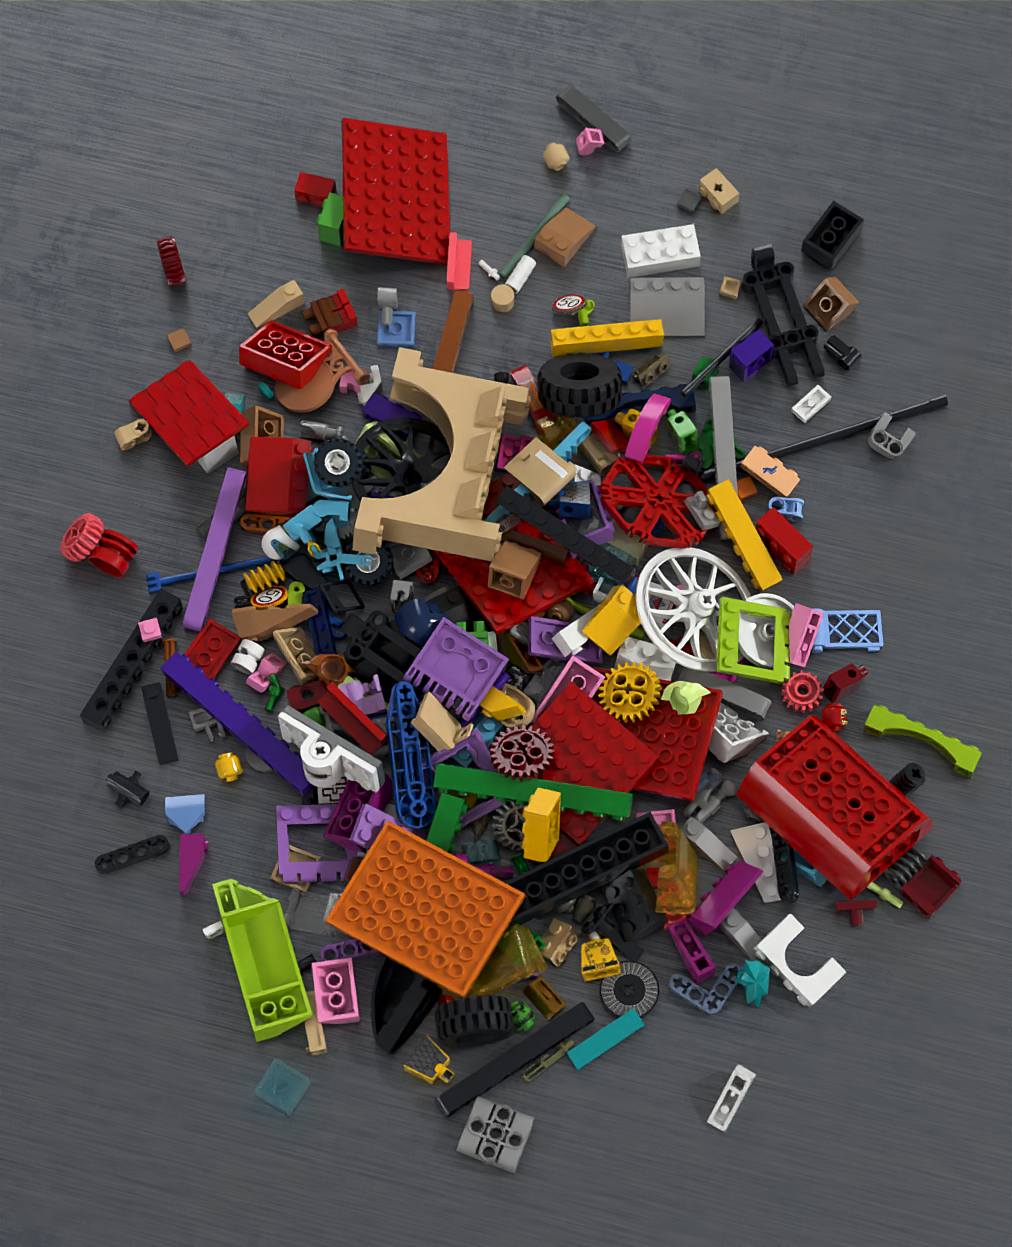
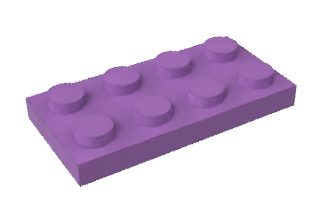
M531 616L528 619V655L569 661L573 655L569 654L564 657L552 638L569 626L571 622ZM588 639L581 646L582 650L574 655V657L585 664L600 666L603 663L602 649Z
M362 804L349 840L369 850L387 820L427 841L428 834L418 829L409 828L403 825L400 820L368 804Z

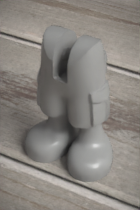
M710 768L707 772L708 775L720 773L714 768ZM720 773V781L712 782L704 789L696 791L694 801H690L683 814L690 818L700 807L702 810L694 819L702 824L710 815L712 816L722 806L721 801L725 797L736 795L739 789L734 783L726 780L716 795L712 796L711 793L724 781V777Z

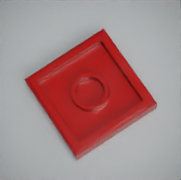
M611 419L592 422L589 425L593 434L610 453L626 451L629 439Z

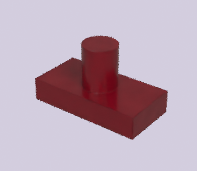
M877 900L834 902L835 910H850L851 925L863 924L862 909L877 908Z

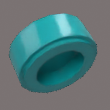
M264 382L257 386L258 390L267 399L270 400L274 396V393Z

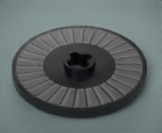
M630 960L621 961L619 965L622 974L601 979L599 988L601 1001L606 1010L617 1018L633 1008L639 1017L642 1018L649 1014L658 1002L660 992L658 979L654 972L643 963ZM632 986L634 993L626 994L625 987L630 988Z

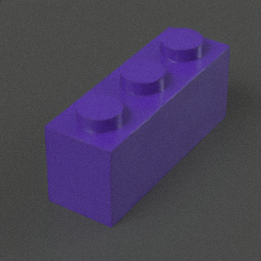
M373 393L362 410L363 418L371 423L402 417L422 420V417L417 412H410L401 404L393 403L381 394ZM408 430L392 431L398 437L407 441ZM413 431V440L418 433L417 431Z

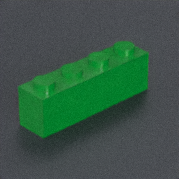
M442 792L427 842L453 854L456 847L454 838L461 831L462 823H460L462 815H466L468 809L466 799Z

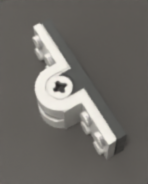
M288 705L279 714L278 719L282 737L289 743L293 742L300 749L305 777L312 785L329 787L335 785L345 775L349 780H355L360 783L364 789L372 790L376 793L385 783L383 764L380 760Z

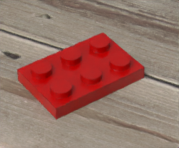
M210 618L187 649L185 655L191 660V664L194 667L199 666L205 672V676L208 679H215L242 639L239 635Z

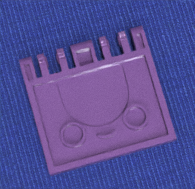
M443 617L404 675L403 680L411 683L419 671L420 673L413 682V686L417 687L420 685L424 675L427 676L430 680L424 686L423 693L429 692L434 682L438 683L431 694L442 704L449 692H452L453 694L445 705L448 709L452 707L457 696L463 701L456 709L455 713L457 715H460L467 703H469V706L462 715V718L469 722L509 659Z

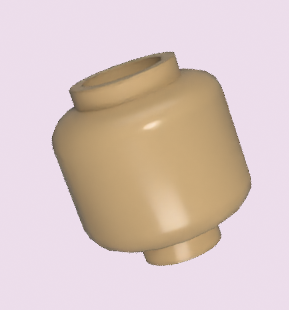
M555 142L550 143L543 152V158L550 169L559 171L568 165L569 155L564 145L556 144Z

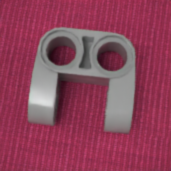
M884 412L873 427L868 437V444L886 458L896 459L909 445L916 432L908 427L898 440L884 431L892 419L891 415ZM874 435L880 436L882 442L877 443L874 440ZM891 445L897 448V453L890 451Z

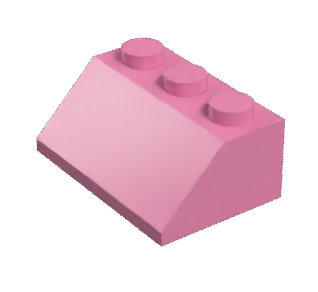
M352 958L312 963L318 1022L328 1024L360 1022Z

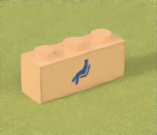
M754 446L739 467L779 497L787 498L800 481L798 474L792 469L787 470L783 467V463L779 459L771 458L767 455L768 452L763 447Z

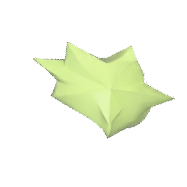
M677 681L664 689L661 700L670 701L673 710H677L678 715L695 714L702 696L710 694V692L701 684Z

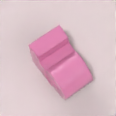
M584 129L576 139L579 155H590L596 147H601L604 144L601 130Z
M353 371L341 376L339 384L340 393L348 394V390L361 393V385L354 379L355 373Z

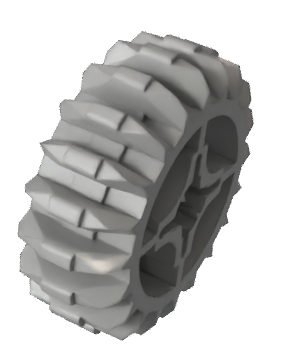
M508 799V805L503 802L501 804L503 809H496L499 815L493 816V819L497 820V823L491 824L492 827L497 828L493 831V834L499 835L496 840L498 842L502 841L503 847L508 846L510 850L516 848L517 851H521L522 842L525 838V834H522L525 818L518 813L517 809H524L525 806L528 807L529 803L527 802V805L515 804L516 800ZM510 815V820L506 823V819ZM515 831L519 839L512 840L507 832Z

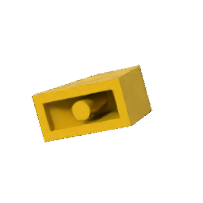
M493 686L479 705L484 716L488 719L493 717L497 721L524 715L526 712L517 701Z

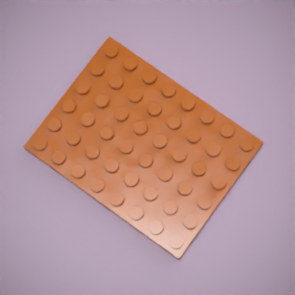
M387 820L325 921L334 928L456 995L465 998L524 900L525 894Z

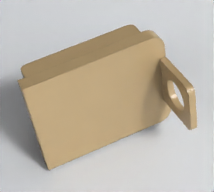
M430 692L425 693L423 700L419 702L420 708L417 716L412 719L411 724L437 751H442L443 749L451 750L456 743L470 736L474 725L470 723L461 728V724Z

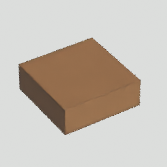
M184 328L167 335L175 353L192 345Z

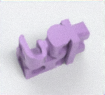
M377 674L373 676L374 680L370 684L352 681L340 685V690L367 717L387 712ZM364 694L374 695L371 697L364 698Z

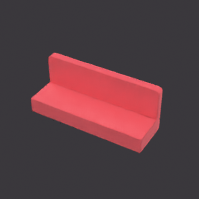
M450 232L447 290L468 291L472 241L457 240V233Z

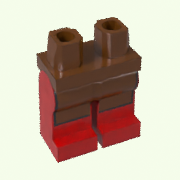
M344 288L337 290L336 294L310 302V307L302 310L305 322L315 319L316 323L308 325L312 337L321 334L324 338V333L328 329L340 332L358 326L357 316Z

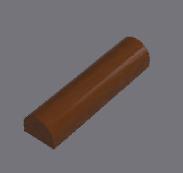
M511 529L504 532L501 536L500 543H504L505 540L515 542L525 548L535 549L541 553V557L563 565L567 563L570 552L566 548Z

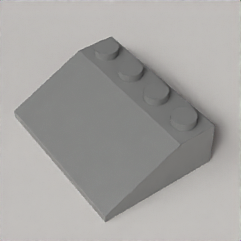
M704 277L630 278V322L661 319L664 337H705Z

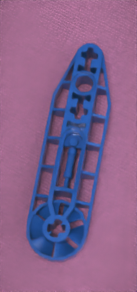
M406 681L396 683L391 689L386 718V731L396 814L403 825L418 829L432 822L436 813V802L429 741L423 736L424 747L420 748L418 730L411 724L412 719L417 716L416 711H419L420 704L413 686ZM400 689L405 690V693H400ZM402 706H405L408 709L407 716H404L402 714ZM392 713H394L395 731H391L390 721ZM404 728L409 729L410 732H404ZM391 733H396L398 750L393 751ZM421 750H425L427 767H422ZM397 752L400 770L395 769L394 753ZM423 769H427L428 787L424 785ZM408 771H409V774L411 775V782H409ZM396 772H400L401 790H398ZM410 785H416V789L411 790ZM398 792H403V794L399 797ZM418 806L419 810L413 811V807ZM426 812L431 814L430 817L425 815ZM419 817L420 826H416L414 818Z

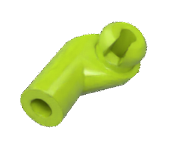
M592 300L585 301L577 310L581 327L590 324L588 315L595 307V303Z

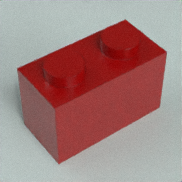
M300 172L294 189L295 199L303 203H315L322 207L325 198H328L329 193L335 194L336 183L335 179Z

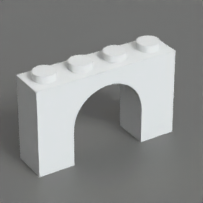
M790 913L753 949L756 951L755 955L762 962L766 961L770 966V971L775 976L779 975L783 979V985L789 991L793 990L798 995V1001L802 1005L810 1007L846 971L833 957L827 960L811 976H799L788 968L785 961L786 947L804 929Z

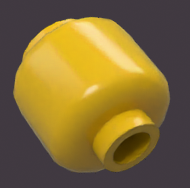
M233 752L219 755L215 761L218 777L226 779L227 782L237 780V776L243 772L240 758L238 755H234Z

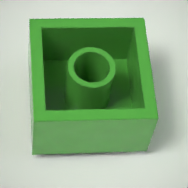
M329 193L328 198H325L323 201L322 214H319L316 220L320 241L342 246L344 240L343 196Z

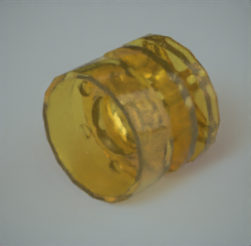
M552 413L553 422L547 416L535 421L534 425L540 441L551 450H554L577 427L574 418Z

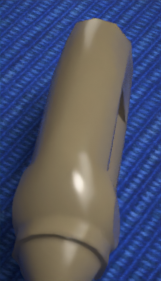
M490 813L472 822L475 840H478L479 836L487 828Z

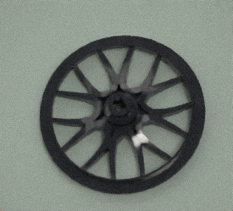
M402 417L387 419L370 427L362 434L355 445L361 451V455L365 448L370 445L381 459H363V465L381 467L389 471L392 477L380 479H361V477H358L357 481L352 483L353 490L361 502L362 497L369 498L363 485L386 487L378 496V499H383L394 490L402 492L404 496L429 485L442 473V471L431 469L432 464L443 456L450 454L447 441L438 426L425 420ZM408 430L406 445L392 431ZM413 431L430 436L427 451L420 458H417L413 452ZM386 433L397 447L401 460L392 457L373 440ZM435 439L447 447V449L432 454Z

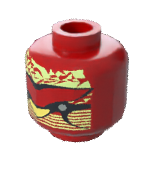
M841 703L826 704V707L821 710L822 722L832 731H841V727L847 725V710L841 706Z

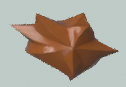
M345 653L341 655L318 654L312 660L300 662L319 676V680L324 681L327 685L333 682L337 686L344 683L348 674H359L346 663Z

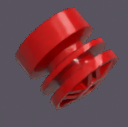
M105 529L101 535L102 538L98 542L100 546H95L88 559L99 570L111 576L122 578L129 568L127 561L134 559V555L138 552L139 548L128 537L116 531Z

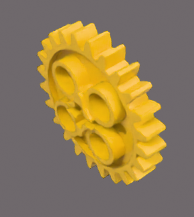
M633 661L631 666H629L628 662H625V667H621L618 664V670L611 668V675L605 673L607 680H603L602 684L604 686L598 688L601 692L598 697L601 700V706L604 707L603 709L609 712L612 717L615 716L618 722L623 718V721L627 723L630 718L635 723L636 717L642 721L643 714L649 717L648 710L655 711L653 704L659 705V701L656 698L662 696L658 692L662 688L659 684V678L656 677L657 675L654 671L651 672L649 666L644 669L643 663H640L637 667L635 661ZM626 680L624 684L618 685L620 681ZM645 682L642 686H637L638 683ZM618 698H623L621 702L615 703ZM636 700H642L639 704H634Z

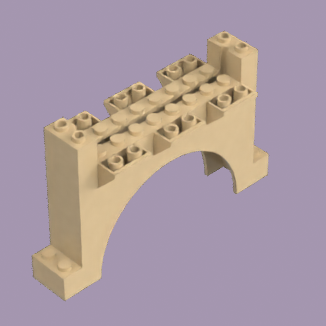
M399 347L392 374L394 382L390 399L419 410L438 426L447 441L450 460L442 473L434 481L416 492L395 498L378 499L362 497L354 528L352 550L375 554L377 547H381L382 540L493 561L494 554L499 552L502 532H499L500 524L482 521L484 505L488 498L503 422L522 425L523 418L527 419L531 396H528L529 388L423 367L424 360L421 359V351Z

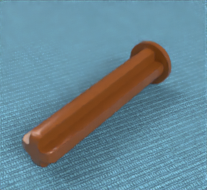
M164 639L161 641V644L164 645L165 662L175 653L174 644L177 643L176 639ZM165 676L167 696H176L177 686Z

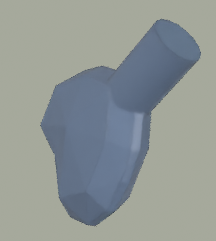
M701 773L697 791L704 789L712 782L720 781V773L712 775Z

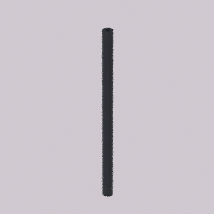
M757 318L680 392L681 396L687 397L731 354V348L736 343H742L748 334L754 332L763 324V321Z

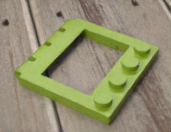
M721 597L719 599L716 672L779 684L789 681L790 666L786 665L790 664L789 648L785 646H789V629L786 628H789V620L792 614L786 613L784 608ZM740 612L746 613V615L775 619L773 670L738 664Z

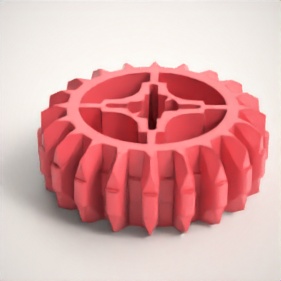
M85 513L79 516L77 520H74L60 544L61 553L67 559L79 562L85 559L87 555H90L91 551L95 549L104 532V525L100 518L93 514Z

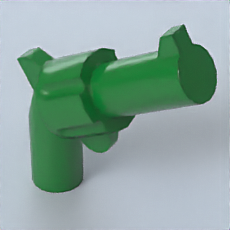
M275 673L268 676L273 686L268 688L270 691L268 694L269 699L264 708L271 713H274L273 707L276 700L280 698L282 691H285V688L281 687Z

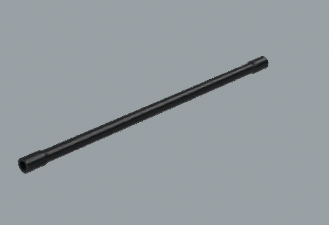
M944 394L888 413L892 416L890 422L947 406L948 399ZM881 416L768 451L767 455L771 458H780L871 429ZM743 460L736 462V471L743 470L739 467ZM715 468L698 473L703 483L716 479Z

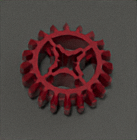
M170 236L157 240V247L168 284L170 286H178L181 283H185L186 277L175 239Z

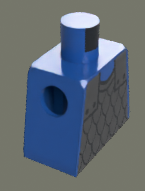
M589 480L568 483L559 491V494L555 495L548 502V506H560V515L564 517L590 519Z

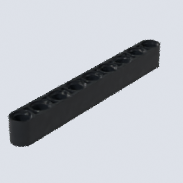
M584 1002L577 1004L439 1095L434 1100L445 1118L453 1115L476 1100L478 1096H482L559 1045V1043L564 1042L595 1020L594 1016Z

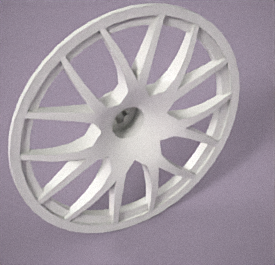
M690 547L686 549H667L650 559L639 575L635 599L642 626L651 641L662 653L684 667L697 671L714 672L717 665L718 643L716 620H719V604L716 602L715 596L735 587L738 589L743 601H746L751 595L742 579L728 564L715 555ZM675 558H692L688 576ZM697 559L712 564L705 589H702L696 582L695 568ZM669 560L684 590H680L672 585L658 567ZM717 568L733 583L714 589ZM654 573L665 590L649 587ZM648 593L672 601L677 608L673 610L650 609ZM653 616L669 620L659 629ZM675 622H685L686 631L676 647L663 633ZM700 629L706 633L716 659L702 658L699 647ZM689 639L695 656L680 650ZM738 649L739 662L742 658H744V656Z

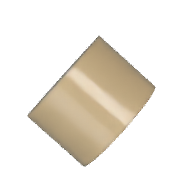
M498 285L491 292V304L496 311L507 312L514 306V292L508 285Z

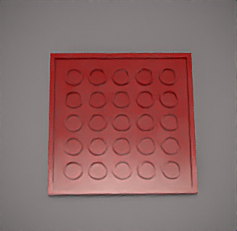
M572 681L532 725L533 731L539 728L540 734L546 733V738H551V744H554L553 764H550V770L545 769V775L538 773V779L629 793L659 759L658 755ZM566 808V812L560 811L559 828L577 844L582 845L609 814H605V818L593 816V812L586 811L584 815L574 813V809Z

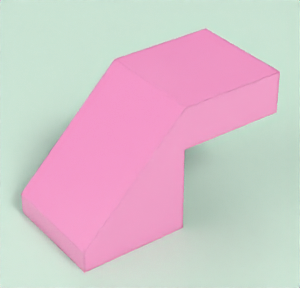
M270 653L262 659L258 670L247 678L246 684L260 693L264 692L272 685L268 676L275 673L276 677H278L287 662Z

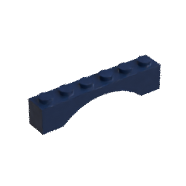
M680 384L677 387L671 388L665 386L657 390L645 389L638 393L626 392L622 394L618 405L608 413H603L596 417L583 418V420L589 426L592 422L612 419L619 412L636 407H644L653 394L671 399L668 411L674 409L677 413L684 411L686 414L696 412L694 390L685 398L681 396L680 392L687 384Z

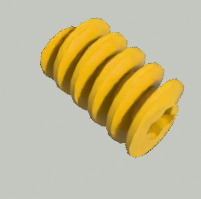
M279 560L278 565L271 561V567L264 564V570L257 567V573L250 570V576L243 573L249 591L253 590L255 594L258 593L257 587H260L262 591L265 590L264 584L271 588V581L278 585V578H281L283 582L286 581L285 573Z

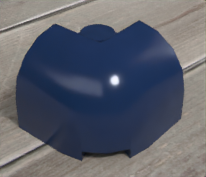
M417 598L407 602L394 616L403 637L407 636L410 640L416 642V646L422 648L443 617L448 619L447 614L440 613L437 604L426 603L424 598Z

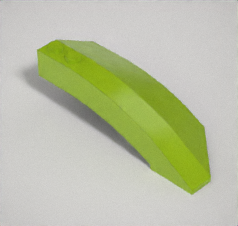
M233 879L212 884L256 1042L276 1037L312 1017L280 901L266 897L251 887L247 888L240 885L238 881Z

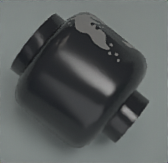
M514 664L505 669V673L511 677L506 682L507 684L515 686L519 690H524L532 685L534 680L533 673L527 674Z

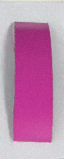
M653 394L635 424L626 449L625 458L643 463L650 448L649 442L661 417L665 416L671 403L670 398Z

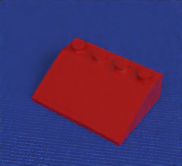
M271 320L239 346V364L301 390L313 379L331 351L332 345Z
M250 437L244 511L293 518L306 508L308 471L303 453H310L311 441L296 438Z

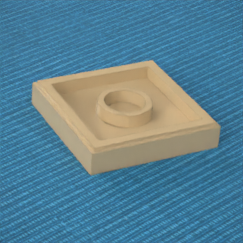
M289 845V862H314L322 860L320 856ZM278 861L270 877V881L307 894L312 883L301 882V876H297V882L283 883V876H279Z

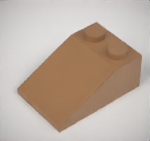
M566 207L550 220L535 237V249L565 267L596 228V225Z

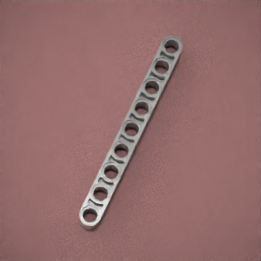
M714 376L709 378L716 485L729 479L738 495L729 376ZM720 522V540H731L727 538L724 532L725 526L723 522Z

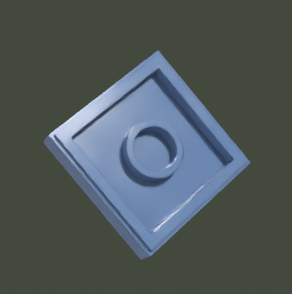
M379 311L377 347L414 348L416 312L393 311L392 324L385 326L381 324L382 311Z

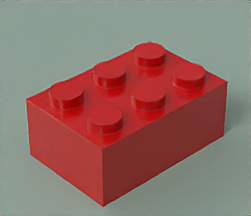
M774 507L757 521L756 530L763 544L768 549L769 554L781 562L786 571H791L795 574L810 561L813 545Z

